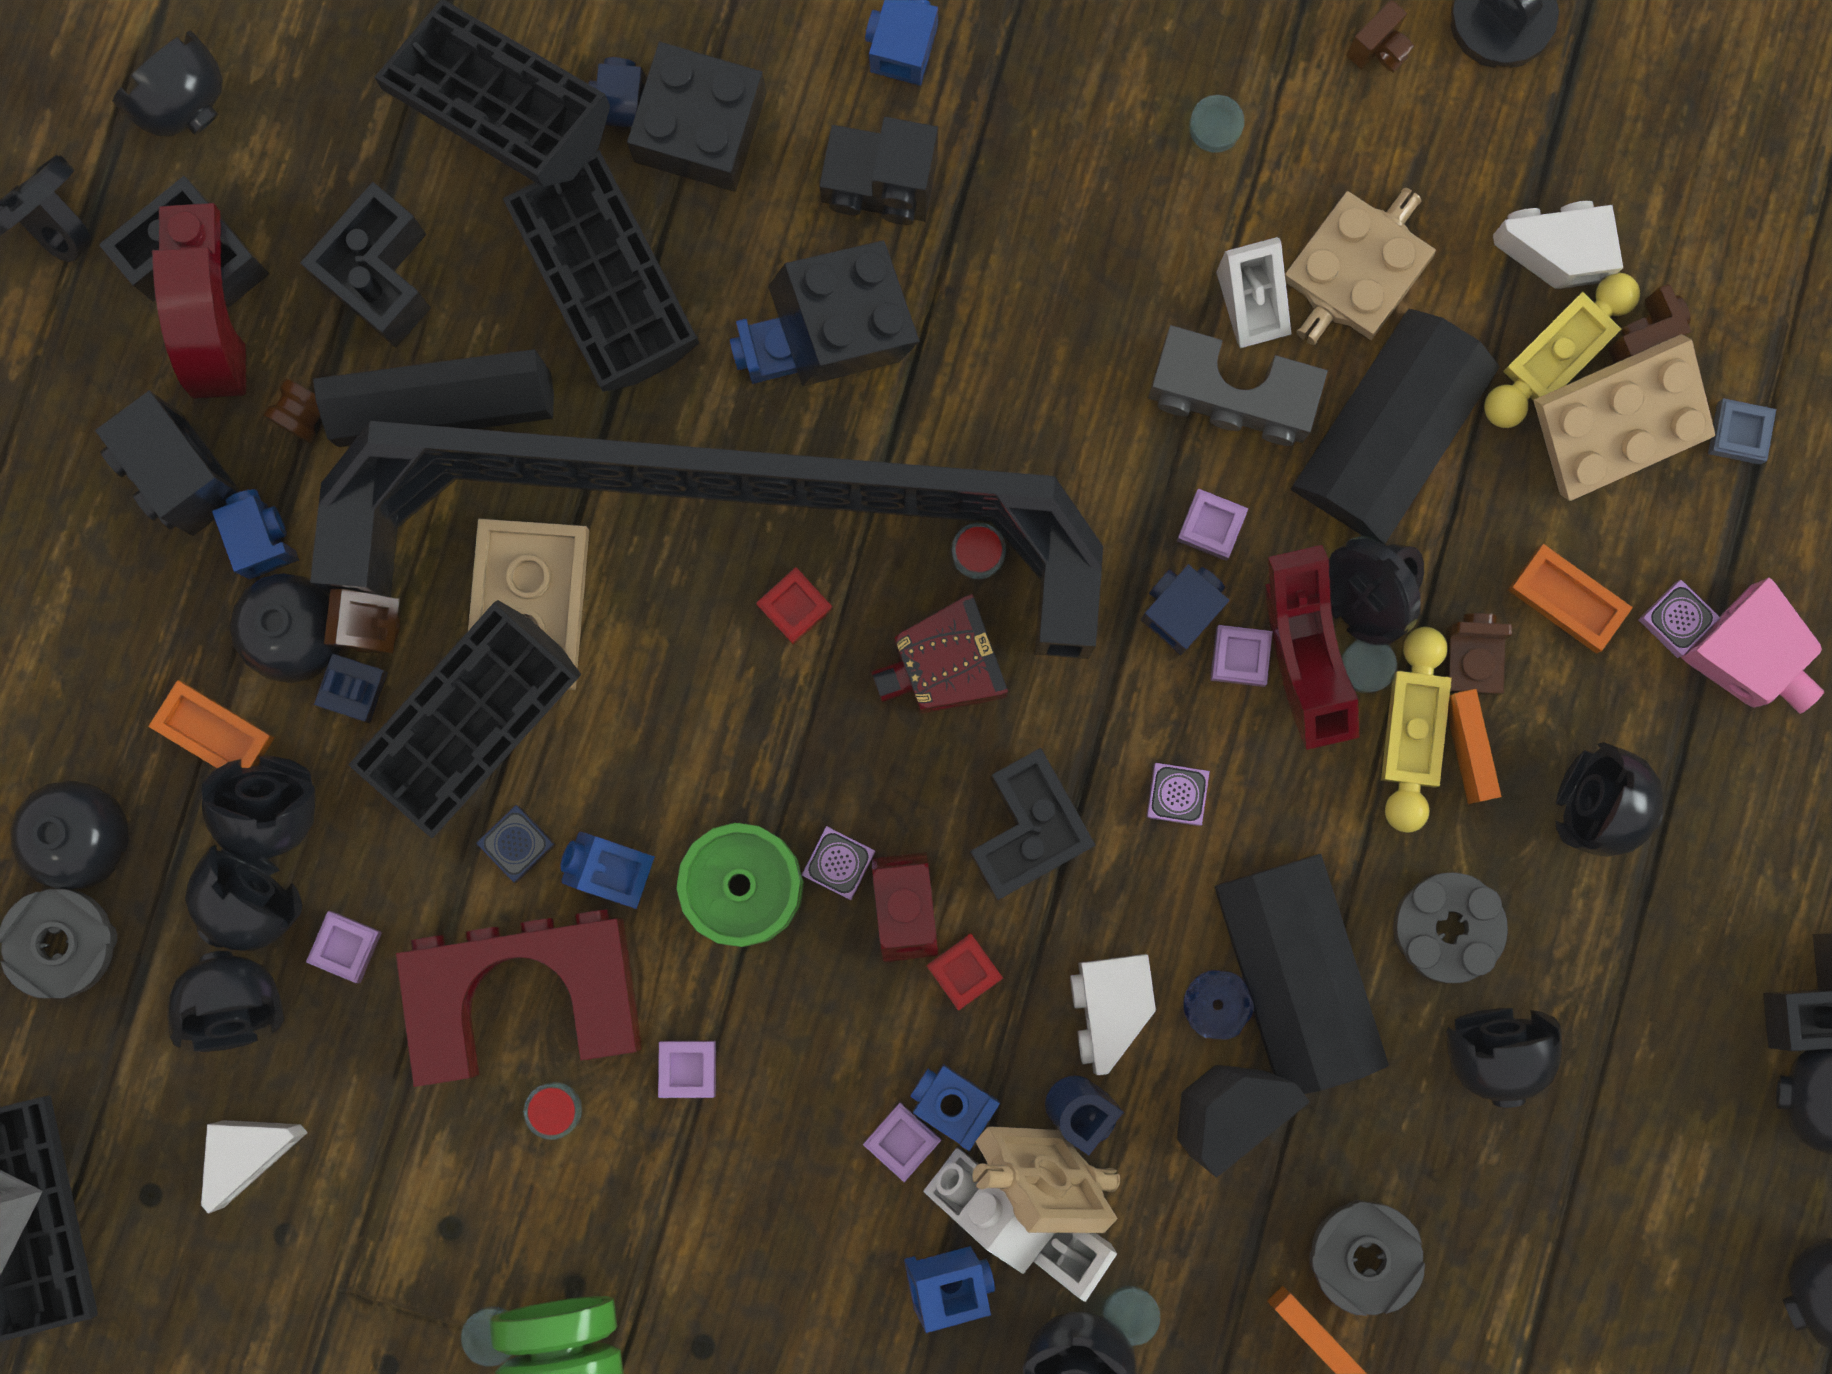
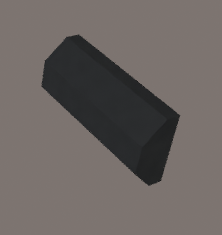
M440 0L375 76L377 83L383 91L542 187L573 180L599 148L610 109L605 93L445 0Z
M600 150L592 155L571 181L542 187L534 182L503 198L602 392L636 385L673 366L699 344L685 313Z
M1408 309L1290 490L1363 537L1385 544L1498 371L1499 364L1479 340L1446 319Z
M535 349L313 379L316 403L327 439L337 447L351 446L370 421L479 429L553 419L554 391L551 371Z
M497 600L348 765L430 838H433L581 676V673L563 648L530 618Z
M1322 855L1310 856L1214 886L1273 1074L1296 1083L1304 1094L1364 1078L1388 1067L1389 1063Z
M1215 1065L1182 1091L1177 1140L1195 1161L1217 1178L1310 1101L1296 1083L1264 1070Z
M51 1095L0 1107V1170L43 1191L0 1275V1342L88 1320L98 1316Z

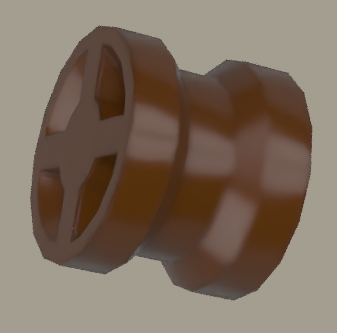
M285 379L280 386V399L276 405L268 406L263 416L282 429L311 444L316 436L314 427L319 418H321L315 394L297 383Z

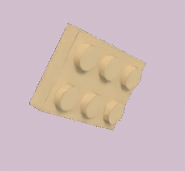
M1682 334L1534 399L1560 495L1568 501H1572L1716 436L1692 339Z
M478 519L468 631L495 601L499 600L530 618L563 648L578 669L589 541L588 527ZM576 681L568 690H576Z

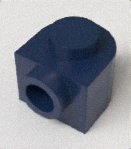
M618 57L605 58L604 64H598L597 81H589V85L605 93L610 104L605 123L607 126L632 128L647 77L642 68L636 67V63L631 60Z
M1068 1076L1056 1082L1049 1090L1045 1101L1046 1113L1063 1137L1087 1155H1090L1101 1141L1109 1137L1114 1130L1116 1121L1124 1113L1106 1091L1082 1076Z

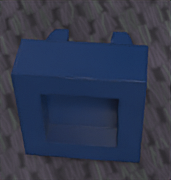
M332 653L314 705L370 723L388 672Z

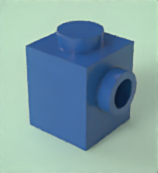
M884 0L881 11L873 9L865 35V41L872 43L869 52L870 72L921 86L938 28V7L930 5L928 0Z

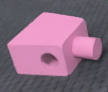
M1769 577L1750 585L1720 616V619L1681 656L1686 663L1753 708L1769 704L1780 694L1801 714L1814 705L1824 694V690L1803 671L1822 651L1821 644L1776 583Z

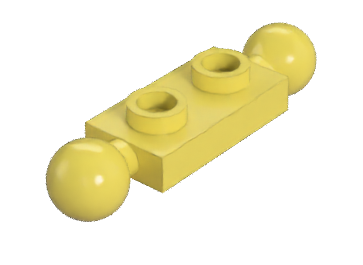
M1617 273L1603 278L1596 289L1595 303L1582 292L1503 371L1515 383L1513 385L1498 386L1488 394L1484 403V410L1488 420L1501 428L1514 427L1526 417L1529 398L1534 401V399L1566 386L1621 330L1610 317L1628 314L1637 306L1640 299V288L1636 280L1625 273Z
M1420 627L1408 634L1403 644V653L1407 662L1412 666V671H1396L1393 673L1381 781L1399 783L1398 791L1393 793L1386 802L1385 815L1388 823L1394 829L1406 833L1422 828L1429 817V804L1420 793L1421 786L1439 787L1452 678L1433 675L1434 668L1438 667L1447 655V642L1438 630L1431 627Z

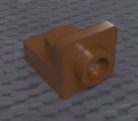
M1670 284L1657 288L1645 299V304L1651 316L1639 319L1620 330L1623 337L1608 349L1614 364L1680 334L1687 336L1692 332L1689 327L1691 318L1688 306L1681 296L1674 294Z
M330 589L324 644L352 648L362 653H393L394 642L400 630V619L398 616L399 599L347 589Z
M1471 613L1463 615V622H1457L1447 628L1445 677L1452 678L1450 693L1477 689L1478 695L1499 696L1504 694L1505 639L1512 636L1511 624H1497V616L1493 614Z

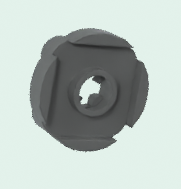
M1440 873L1425 878L1403 896L1396 908L1393 931L1395 942L1400 952L1404 954L1408 963L1419 974L1437 982L1463 983L1484 975L1494 968L1496 961L1505 948L1508 925L1506 913L1497 892L1472 876L1461 873ZM1449 912L1456 913L1460 916L1457 921L1464 923L1463 935H1456L1453 944L1444 942L1442 939L1445 934L1441 933L1438 935L1436 930L1437 921L1447 920Z
M48 889L42 892H35L20 899L5 915L0 926L1 953L4 961L0 962L6 977L22 992L37 998H71L93 987L105 974L113 956V948L117 943L118 934L116 928L110 923L105 910L90 896L76 890ZM64 931L68 937L66 943H69L66 953H57L52 958L49 957L44 949L50 946V944H44L46 934L48 932L59 934Z
M1365 1200L1351 1201L1327 1215L1314 1234L1312 1250L1309 1254L1310 1267L1322 1292L1335 1305L1354 1315H1377L1383 1312L1387 1314L1399 1310L1418 1291L1425 1269L1421 1247L1422 1242L1417 1229L1410 1220L1388 1205L1366 1202ZM1372 1243L1377 1244L1382 1252L1376 1254L1378 1259H1382L1380 1267L1376 1271L1366 1267L1361 1273L1358 1272L1353 1262L1358 1261L1356 1257H1353L1356 1249L1359 1246L1368 1248Z

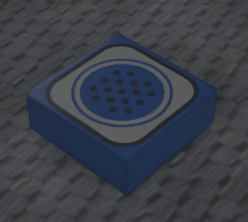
M515 805L476 843L514 883H517L556 846L518 805Z

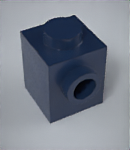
M1188 564L1179 575L1169 569L1149 592L1156 601L1140 620L1178 654L1182 655L1230 600L1222 594L1226 588L1213 573L1204 567L1196 571Z

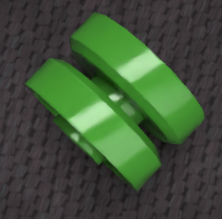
M740 823L713 828L692 843L680 864L677 881V892L682 912L695 930L717 944L747 947L770 941L789 927L801 906L804 887L799 861L787 844L760 826ZM742 875H745L750 880V889L743 896L734 895L735 890H731L729 887L730 881L733 877L740 878Z
M590 1296L549 1301L508 1310L489 1319L492 1348L506 1355H520L507 1360L495 1371L496 1374H624L621 1349L607 1343H593L608 1337L618 1327L615 1303L612 1297Z

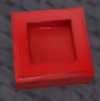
M797 567L756 603L761 611L793 645L833 610L831 604Z
M971 933L926 965L958 1011L1003 979Z

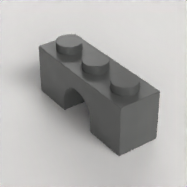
M1170 325L1148 395V399L1158 401L1157 407L1159 409L1179 416H1188L1190 411L1210 416L1209 422L1226 430L1240 431L1242 426L1263 432V439L1278 445L1292 446L1294 441L1303 443L1311 432L1328 370L1275 355L1267 369L1263 384L1250 390L1236 389L1223 380L1218 370L1217 361L1223 340Z

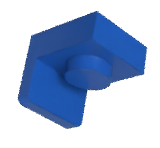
M779 318L748 325L747 319L736 321L739 337L730 339L737 370L748 368L752 384L798 373Z
M579 832L576 841H571L567 845L562 856L560 866L561 871L564 872L562 884L637 909L655 857L587 833Z

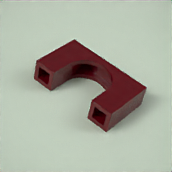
M608 909L575 914L576 925L555 928L553 918L520 923L521 934L500 937L499 927H490L466 931L467 942L445 945L444 935L411 940L412 951L396 953L414 1087L468 1079L479 1075L471 1016L475 992L482 979L493 968L505 961L519 957L533 959L547 965L565 983L573 1005L580 1061L642 1050L624 919L616 918L609 920Z

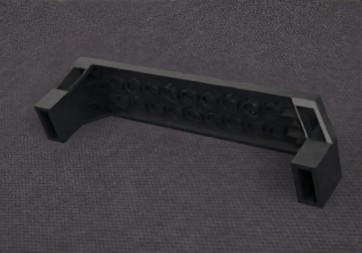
M370 421L321 482L310 583L329 594L330 589H347L391 597L398 528L454 481L469 480L989 522L993 524L1040 579L1035 655L1089 659L1096 647L1103 545L1055 476Z

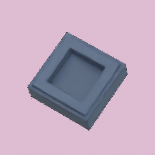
M1723 398L1717 402L1713 423L1716 436L1710 440L1708 454L1759 465L1767 462L1776 409Z

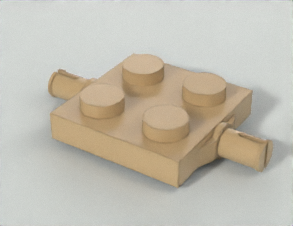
M1403 188L1400 195L1388 211L1385 212L1384 210L1373 208L1347 190L1285 273L1286 283L1306 296L1314 308L1303 325L1296 331L1301 339L1304 340L1308 335L1307 343L1315 345L1331 321H1334L1335 323L1352 327L1372 341L1436 252L1435 248L1412 234L1404 224L1422 202L1416 193L1410 198L1412 190Z
M987 1127L975 1141L987 1164H978L974 1168L972 1174L973 1182H978L976 1187L979 1189L996 1188L1004 1191L1013 1206L1015 1217L1028 1233H1105L1118 1219L1103 1194V1191L1114 1192L1118 1189L1120 1175L1115 1174L1117 1170L1114 1168H1095L1088 1165L1076 1151L1073 1144L1068 1142L1059 1130Z

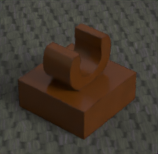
M1390 0L1355 36L1346 56L1362 70L1376 55L1380 63L1394 73L1409 57L1407 54L1414 48L1412 42L1405 35L1398 32L1407 13L1397 3Z

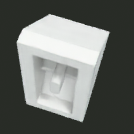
M1276 237L1225 251L1216 273L1239 347L1243 348L1291 335L1280 239Z
M225 1120L207 1124L201 1206L208 1214L227 1206L308 1132L301 1124Z
M1054 1233L1033 1262L1079 1299L1086 1302L1117 1253L1111 1243L1096 1233Z

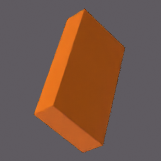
M1545 544L1537 548L1508 589L1513 595L1595 653H1599L1605 648L1633 608Z
M177 680L148 726L216 768L241 759L242 768L258 765L260 763L259 756L265 755L275 739L271 734Z
M1477 689L1454 693L1449 697L1447 717L1467 803L1472 804L1502 797Z
M1284 1286L1267 1300L1335 1374H1367Z

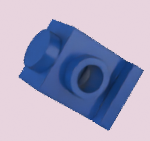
M251 489L233 494L226 499V506L212 511L232 568L237 574L247 579H252L299 561L296 550L280 540V538L287 536V532L275 506L268 507L266 503L261 501L257 490Z
M942 1064L937 1074L927 1069L910 1095L911 1098L918 1102L913 1109V1114L959 1143L960 1146L968 1151L971 1150L975 1141L1000 1105L998 1099L945 1064ZM954 1094L962 1100L963 1106L958 1114L947 1115L942 1111L940 1105L945 1096Z
M971 1246L921 1260H916L915 1256L904 1259L913 1308L926 1333L991 1315L987 1294L995 1292L992 1271L987 1259L979 1260Z

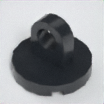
M1453 0L1451 6V29L1454 39L1464 54L1479 64L1493 68L1497 65L1503 67L1510 66L1509 68L1523 66L1539 56L1554 35L1559 16L1557 0Z
M56 154L35 170L37 173L26 182L14 187L0 200V236L20 222L50 254L60 260L71 262L75 261L90 246L91 236L82 221L54 192L75 171L62 155L58 156Z
M1368 538L1350 540L1336 549L1329 558L1330 600L1333 617L1337 619L1341 616L1344 622L1350 626L1346 629L1349 634L1371 645H1389L1412 630L1420 616L1421 610L1419 588L1424 576L1422 554L1415 547L1398 544L1386 546Z

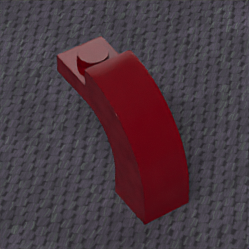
M214 203L159 206V250H152L154 287L162 335L177 379L193 399L246 395V344L237 335L231 324L222 286L220 210Z
M1323 545L1268 557L1270 583L1265 584L1269 622L1271 631H1273L1272 638L1286 696L1306 750L1360 738L1358 697L1344 667L1335 635L1330 600L1329 559Z

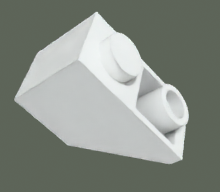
M1579 201L1561 207V212L1542 215L1538 208L1523 209L1507 216L1508 219L1493 234L1496 247L1555 289L1598 284L1603 278L1617 274L1623 269L1613 205L1594 207L1592 201Z
M1147 954L1078 963L1080 974L1070 976L1075 1009H1085L1087 1030L1078 1031L1082 1064L1092 1063L1093 1073L1096 1075L1108 1074L1156 1011L1149 957Z
M957 1147L923 1192L987 1251L1024 1274L1054 1233H1028L1015 1217L1013 1206L1004 1191L996 1188H977L976 1184L978 1182H973L972 1174L978 1163Z

